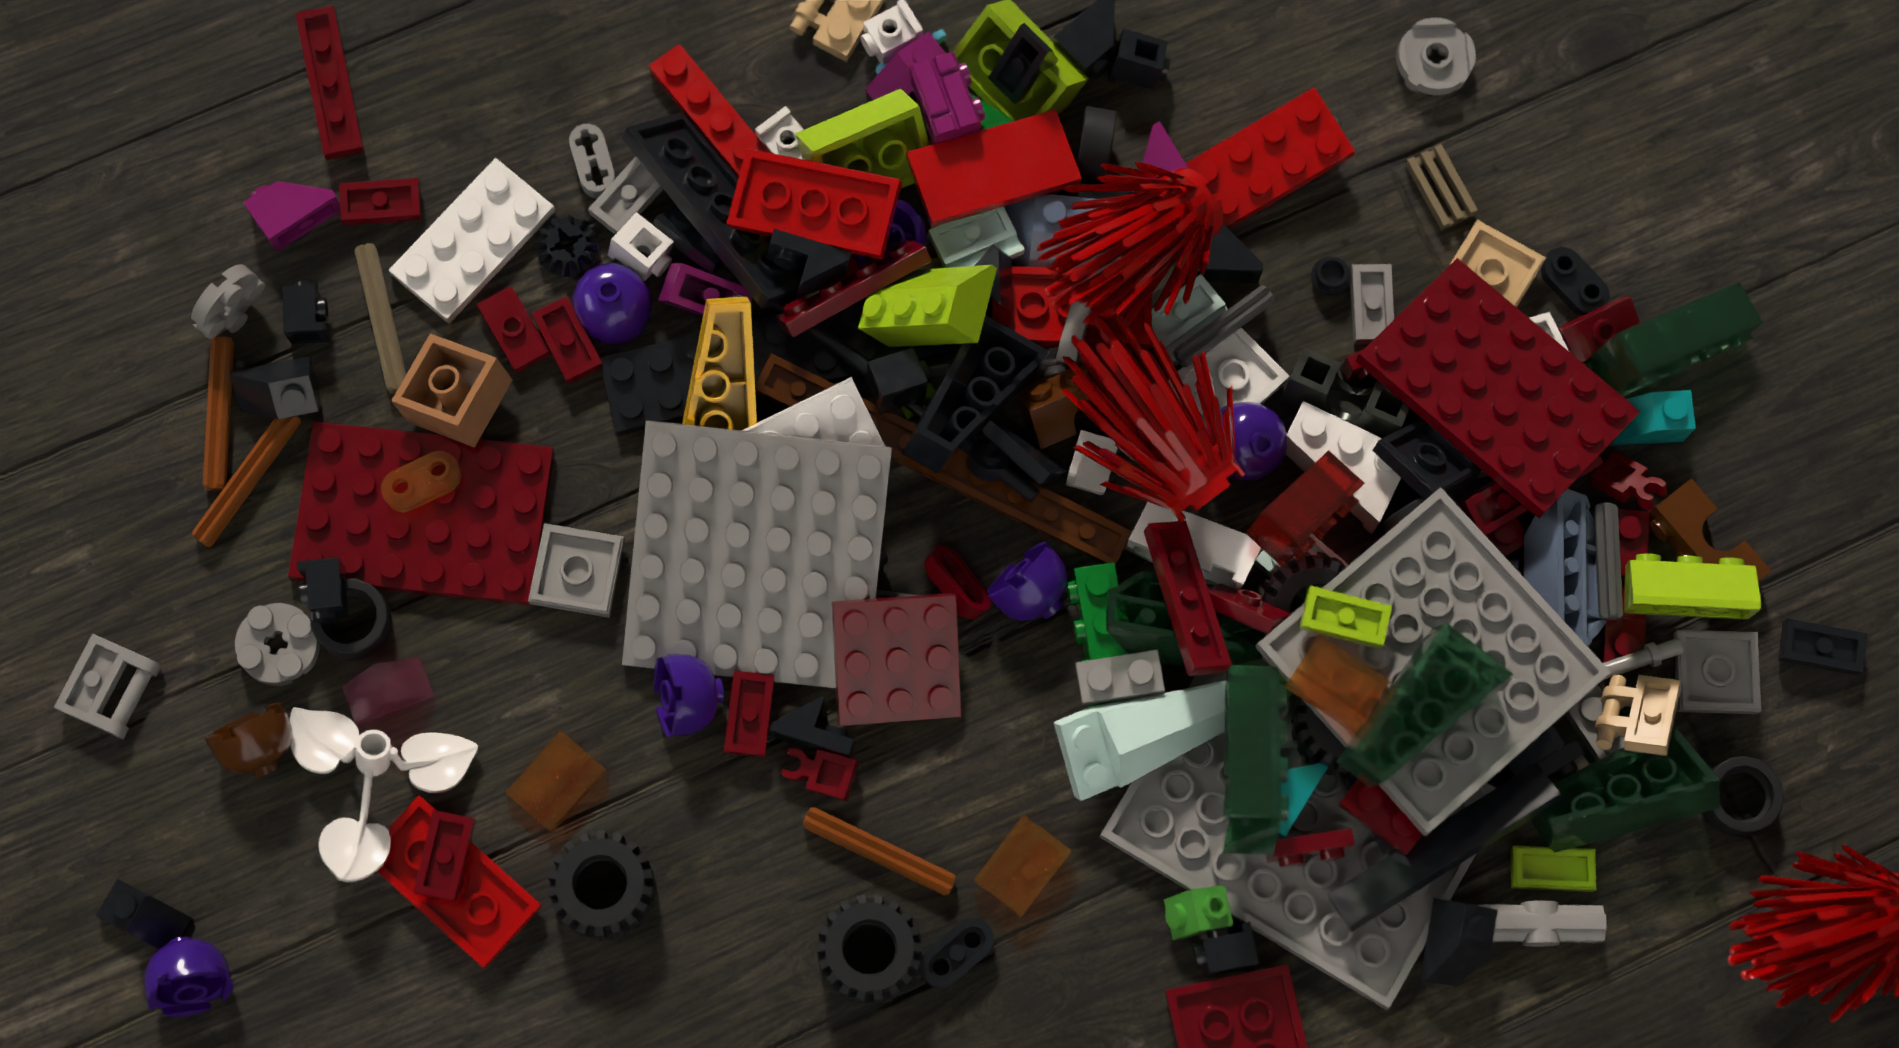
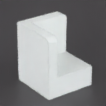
M1083 430L1080 431L1076 446L1080 445L1086 448L1082 443L1090 441L1098 447L1106 448L1116 454V442L1111 438ZM1075 450L1066 485L1103 495L1106 487L1099 484L1105 481L1108 482L1111 470Z

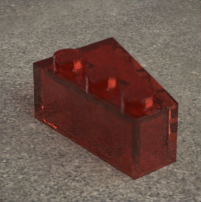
M1328 450L1262 511L1246 534L1281 567L1294 556L1301 560L1316 544L1314 539L1317 537L1323 539L1338 523L1336 518L1340 516L1344 519L1359 503L1355 495L1365 483Z

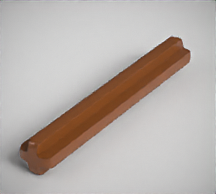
M226 336L214 337L211 339L202 485L207 491L213 492L222 491L227 484L232 397L230 372L233 371L234 342L230 337Z
M298 416L282 419L274 418L192 531V536L196 541L207 547H211L301 424Z
M811 807L803 820V827L944 896L950 894L956 882V876L953 873L815 807Z

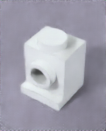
M899 0L896 6L863 22V35L860 38L870 57L876 55L880 63H888L898 51L921 37L923 29L906 1ZM892 28L896 30L893 33H886V31Z
M786 106L755 128L756 136L770 153L802 159L795 133L804 129L792 117L790 110ZM789 137L794 140L790 145L783 144Z
M636 212L611 239L607 256L613 260L615 258L646 281L652 273L659 277L672 262V258L669 255L673 241ZM641 252L646 253L648 255V258L644 256Z

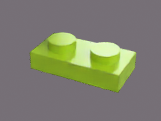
M1310 586L1307 591L1299 629L1381 649L1384 646L1392 606Z

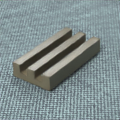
M1442 144L1434 147L1430 152L1427 150L1421 153L1417 158L1407 159L1405 166L1441 230L1476 215L1478 209ZM1433 160H1436V162L1438 163L1441 171L1443 172L1446 180L1448 181L1451 189L1453 190L1456 198L1458 199L1461 207L1463 208V211H1461L1460 207L1458 206L1455 198L1453 197L1450 189L1448 188L1445 180L1443 179L1440 171L1438 170ZM1425 165L1452 216L1447 217L1420 166Z

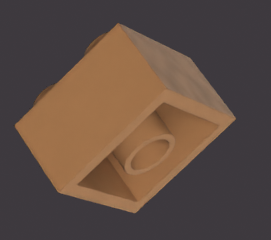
M430 334L391 402L409 423L475 448L513 380L496 357Z

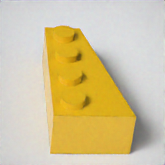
M747 297L706 299L682 424L742 431L757 423L751 302Z

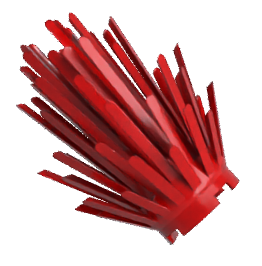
M1134 162L1138 169L1103 163L1100 166L1106 171L1130 176H1098L1096 178L1104 182V184L1068 185L1064 187V190L1068 192H1136L1130 195L1074 203L1072 205L1073 210H1093L1057 220L1060 223L1058 227L1064 229L1055 231L1052 239L1044 241L1037 246V251H1042L1066 241V243L1041 254L1037 259L1047 260L1069 250L1057 256L1054 263L1046 268L1052 270L1051 274L1054 278L1102 253L1045 289V294L1048 297H1054L1090 275L1050 303L1051 307L1058 309L1067 302H1069L1070 306L1078 301L1082 304L1086 303L1085 308H1090L1091 310L1109 296L1083 320V324H1090L1109 306L1119 301L1134 287L1115 305L1113 314L1116 313L1117 317L1142 292L1137 303L1125 318L1126 324L1130 325L1175 261L1178 262L1155 303L1154 311L1157 312L1161 309L1167 296L1171 293L1164 309L1166 316L1170 313L1182 284L1184 285L1189 273L1183 294V302L1187 304L1191 297L1198 268L1203 276L1206 265L1209 264L1211 241L1220 232L1224 216L1221 200L1215 202L1212 194L1205 186L1209 181L1203 175L1189 168H1177L1171 172L1147 162L1146 164ZM1081 243H1084V244H1082V245H1080V246H1078V247H1076V248H1074V249H1071V248H1073V247H1075V246H1077V245H1079V244H1081Z
M1120 314L1117 316L1116 321L1150 377L1118 334L1115 332L1114 335L1101 317H1097L1096 325L1100 329V336L1110 348L1108 349L1102 342L1096 344V353L1103 363L1084 340H1080L1076 335H1073L1071 341L1083 357L1080 359L1116 407L1071 357L1063 356L1062 358L1076 374L1072 377V381L1118 430L1088 400H1078L1068 389H1060V391L1115 441L1117 448L1138 463L1149 475L1108 449H1102L1090 441L1082 443L1086 448L1079 445L1073 447V449L1117 473L1118 476L1148 491L1130 484L1122 487L1107 481L1099 485L1169 509L1181 523L1186 519L1182 513L1184 509L1191 505L1194 511H1197L1231 486L1226 479L1227 477L1235 473L1240 479L1246 474L1236 461L1232 386L1226 391L1227 410L1223 414L1222 423L1218 397L1215 396L1205 352L1203 351L1200 357L1197 354L1194 355L1192 362L1197 377L1195 386L1208 427L1207 431L1190 387L1183 384L1162 340H1158L1152 327L1145 323L1143 331L1176 393L1153 354L1142 349Z
M1841 844L1843 851L1857 861L1839 853L1833 854L1839 862H1831L1804 852H1795L1800 859L1798 862L1792 863L1791 866L1800 871L1849 882L1847 885L1761 876L1758 879L1760 883L1800 888L1749 892L1755 898L1784 896L1786 898L1758 900L1754 902V907H1771L1773 911L1739 916L1743 920L1733 921L1729 926L1731 931L1743 929V933L1749 938L1753 937L1751 941L1736 944L1730 948L1731 955L1728 957V963L1731 966L1749 961L1755 966L1742 971V979L1747 981L1759 977L1761 981L1768 982L1796 972L1767 985L1765 992L1773 989L1776 991L1784 990L1781 993L1783 998L1779 999L1775 1005L1776 1007L1785 1006L1809 993V997H1812L1840 981L1819 999L1820 1004H1827L1871 966L1877 964L1833 1012L1830 1022L1837 1021L1849 1007L1851 1010H1856L1861 1004L1866 1003L1874 996L1885 980L1882 995L1885 996L1890 992L1898 978L1893 992L1895 999L1899 996V873L1889 871L1875 861L1874 863Z

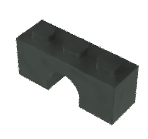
M1305 347L1303 348L1282 395L1281 402L1299 409L1302 402L1305 401L1380 438H1384L1402 428L1409 407L1377 380L1375 386L1369 389L1353 387L1344 382L1338 375L1340 362Z

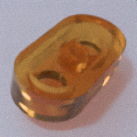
M435 451L388 473L382 481L381 493L389 507L396 511L407 512L454 490L460 482L461 469L457 460L451 454L444 451ZM437 465L446 467L445 472L441 476L432 475V470ZM401 482L407 483L408 489L402 494L395 492L397 484Z

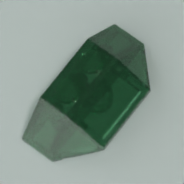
M1141 571L1119 586L1110 589L1106 594V630L1128 654L1158 650L1160 663L1185 667L1157 574ZM1206 583L1207 588L1212 587V586H1215V585L1207 584V583ZM1215 611L1232 663L1231 666L1259 660L1264 657L1256 648L1257 643L1264 638L1263 632Z

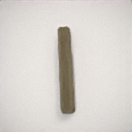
M368 243L357 246L355 248V255L386 388L389 393L395 394L406 376V371L378 252L374 244Z

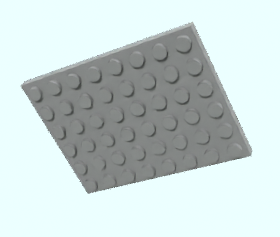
M1223 628L1222 635L1232 665L1225 673L1195 675L1188 688L1275 668L1258 651L1256 646ZM1297 693L1132 781L1102 831L1100 838L1186 890L1223 885L1226 888L1231 915L1234 919L1241 923L1250 922L1251 929L1386 1010L1390 1008L1426 944L1433 899L1450 900L1475 857L1473 855L1351 932L1330 903L1327 894L1397 850L1395 849L1383 855L1370 829L1338 806L1349 791L1344 781L1357 774V772L1352 773L1349 777H1340V772H1334L1332 775L1324 773L1285 838L1352 828L1355 845L1350 850L1344 851V858L1337 860L1320 861V855L1303 857L1304 864L1287 868H1280L1279 861L1267 863L1264 847L1269 841L1274 839L1238 818L1244 807L1238 803V800L1250 781L1258 785L1265 774L1309 765V756L1306 753L1303 756L1300 755L1297 750L1300 744L1298 740H1293L1291 731L1294 728V724L1290 723L1291 714L1295 710L1294 705L1299 698ZM1326 727V729L1328 730V732H1329L1333 737H1335V735ZM1485 783L1443 821L1496 788Z

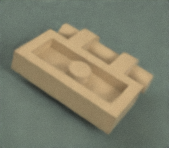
M824 0L800 2L794 12L796 17L790 25V29L801 36L808 26L818 30L813 37V45L847 62L859 43L860 36L863 35V22L875 17L884 0H830L834 2V5L827 16L818 12Z
M1613 675L1610 678L1609 686L1604 688L1601 698L1604 708L1602 715L1597 717L1594 729L1597 734L1596 746L1603 750L1611 749L1613 739L1618 736H1624V747L1627 751L1667 756L1681 690L1680 680L1638 675L1636 688L1625 687L1627 682L1625 677ZM1625 706L1631 707L1630 716H1619L1620 709H1623Z

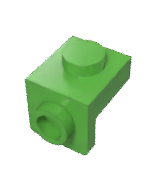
M1223 885L1191 889L1164 899L1165 917L1173 940L1186 939L1209 930L1233 925L1226 888Z

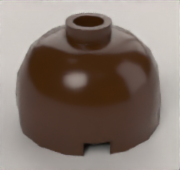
M281 702L265 706L267 712L261 715L254 713V711L216 729L212 732L213 735L206 736L204 739L217 762L228 771L237 774L254 772L256 778L278 769L277 760L288 751L292 742V727Z

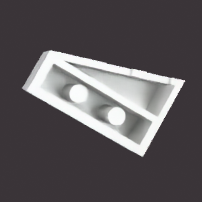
M1303 401L1286 435V455L1316 483H1321L1336 498L1335 501L1353 513L1363 523V527L1372 534L1380 523L1401 479L1397 473L1372 451L1376 443L1382 438Z
M1147 502L1125 550L1153 563L1143 531L1149 523L1178 521L1171 510ZM1182 511L1186 517L1183 521L1187 522L1207 588L1222 583L1236 590L1241 589L1264 541Z

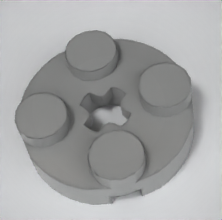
M1444 18L1423 19L1414 24L1412 29L1403 36L1397 49L1396 61L1398 70L1405 79V85L1410 90L1420 91L1429 95H1444L1463 87L1474 67L1476 51L1471 37L1467 33L1464 35L1461 30L1455 28L1456 24ZM1431 49H1437L1438 54L1445 56L1446 60H1442L1440 64H1434L1428 60L1427 56L1430 55Z
M243 264L235 265L224 271L222 275L227 279L219 287L211 283L201 294L193 308L191 319L196 322V324H192L193 327L209 339H213L226 330L231 333L237 332L248 318L245 312L251 303L258 299L265 290V283Z
M270 603L265 606L259 605L252 608L248 616L240 624L235 637V652L238 663L253 679L270 686L290 684L293 682L292 680L308 673L314 666L320 650V643L316 640L310 627V619L299 608L285 603ZM277 634H282V639L288 642L287 648L279 649L277 655L271 654V648L267 645L269 639H274Z

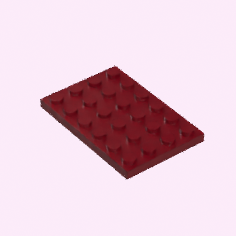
M1458 258L1362 350L1356 359L1360 366L1539 519L1640 413L1636 407Z
M313 421L288 577L294 581H306L297 569V561L339 557L346 567V579H358L370 583L378 590L532 606L529 604L528 599L544 527L554 449L549 446L479 439L474 448L443 435Z

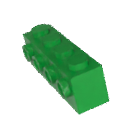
M1115 563L1074 568L1071 581L1067 582L1066 589L1069 605H1076L1078 620L1073 621L1076 644H1083L1085 660H1080V662L1131 654ZM1124 699V700H1118V701H1112V702H1105V703H1099V704L1088 705V708H1089V707H1092V706H1098V705L1109 704V703H1114V702L1126 701V700H1131V699Z

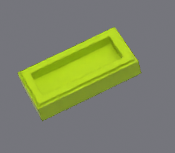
M1512 846L1511 889L1594 892L1596 890V849Z

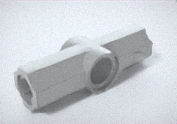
M1556 901L1522 902L1521 905H1479L1498 909L1493 942H1522L1523 946L1545 947L1560 945V942L1602 943L1605 941L1607 922L1603 905H1558Z

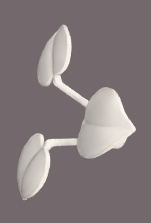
M294 707L289 719L292 727L290 748L294 758L303 768L313 773L327 774L338 766L340 760L344 763H350L356 757L357 768L364 774L359 822L351 818H339L328 824L319 838V853L322 861L335 877L343 882L359 881L371 876L382 867L390 853L391 838L388 829L381 824H366L373 776L384 773L390 765V760H392L400 770H409L410 782L419 790L429 793H442L451 790L460 783L478 751L476 743L459 736L444 733H421L410 737L403 743L401 747L402 760L398 756L397 748H391L390 739L384 732L368 730L359 736L356 724L342 714Z

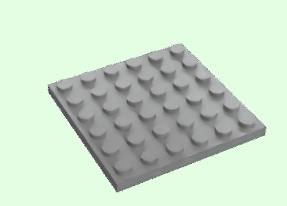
M646 421L622 665L655 668L656 660L659 657L671 654H687L703 660L711 668L714 675L733 677L734 671L775 675L774 682L836 688L832 602L876 599L892 447Z
M1441 487L1322 588L1392 606L1384 646L1381 649L1299 629L1305 603L1256 645L1258 651L1424 836L1431 832L1611 673Z

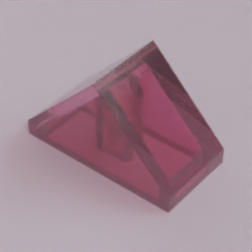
M421 658L375 663L342 686L356 726L434 697Z

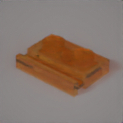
M1319 634L1285 685V688L1356 734L1390 681Z
M560 731L505 793L550 833H553L607 771L587 752Z
M1023 815L973 882L985 889L988 894L1018 917L1022 918L1071 854L1072 850L1029 820L1026 815Z

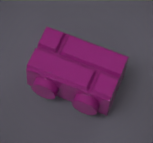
M949 52L936 56L932 60L927 59L914 63L909 67V81L933 144L980 131L981 121L985 120V114L980 99L978 97L971 98L967 86L972 85V81L965 62L958 64L955 53Z

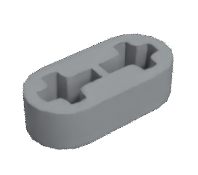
M581 124L570 134V148L582 189L588 196L597 199L616 177L602 131L595 125ZM590 137V140L593 142L595 155L587 157L585 147L581 146L583 144L582 138ZM598 166L601 176L604 177L603 185L596 186L595 182L591 181L593 179L591 167Z
M1076 301L1070 305L1056 360L1065 362L1062 357L1067 356L1077 363L1080 353L1072 344L1071 337L1076 335L1080 340H1084L1088 324H1083V320L1092 312V309L1085 308L1086 303L1082 304Z

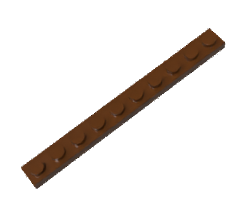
M771 353L755 384V393L785 408H789L835 384ZM862 398L885 446L892 447L891 460L1102 564L1114 562L1116 566L1132 533L1131 530L1030 480L1028 481L1040 490V493L1032 503L1028 502L999 479L995 481L981 480L968 470L966 465L968 455L961 450L938 473H935L902 454L917 425L890 411L880 414L876 404Z

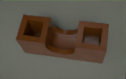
M1078 365L1116 407L1086 365ZM1071 368L1047 380L1034 382L1029 387L1016 392L1026 429L1040 450L1077 435L1074 417L1079 408L1060 389H1068L1078 400L1091 401L1072 381V377L1076 374Z
M1692 478L1655 506L1649 513V527L1651 531L1661 541H1667L1676 552V559L1678 556H1699L1703 558V563L1719 564L1720 558L1744 559V565L1756 566L1758 582L1771 572L1770 568L1745 540L1734 549L1728 551H1719L1708 545L1703 537V524L1718 508Z

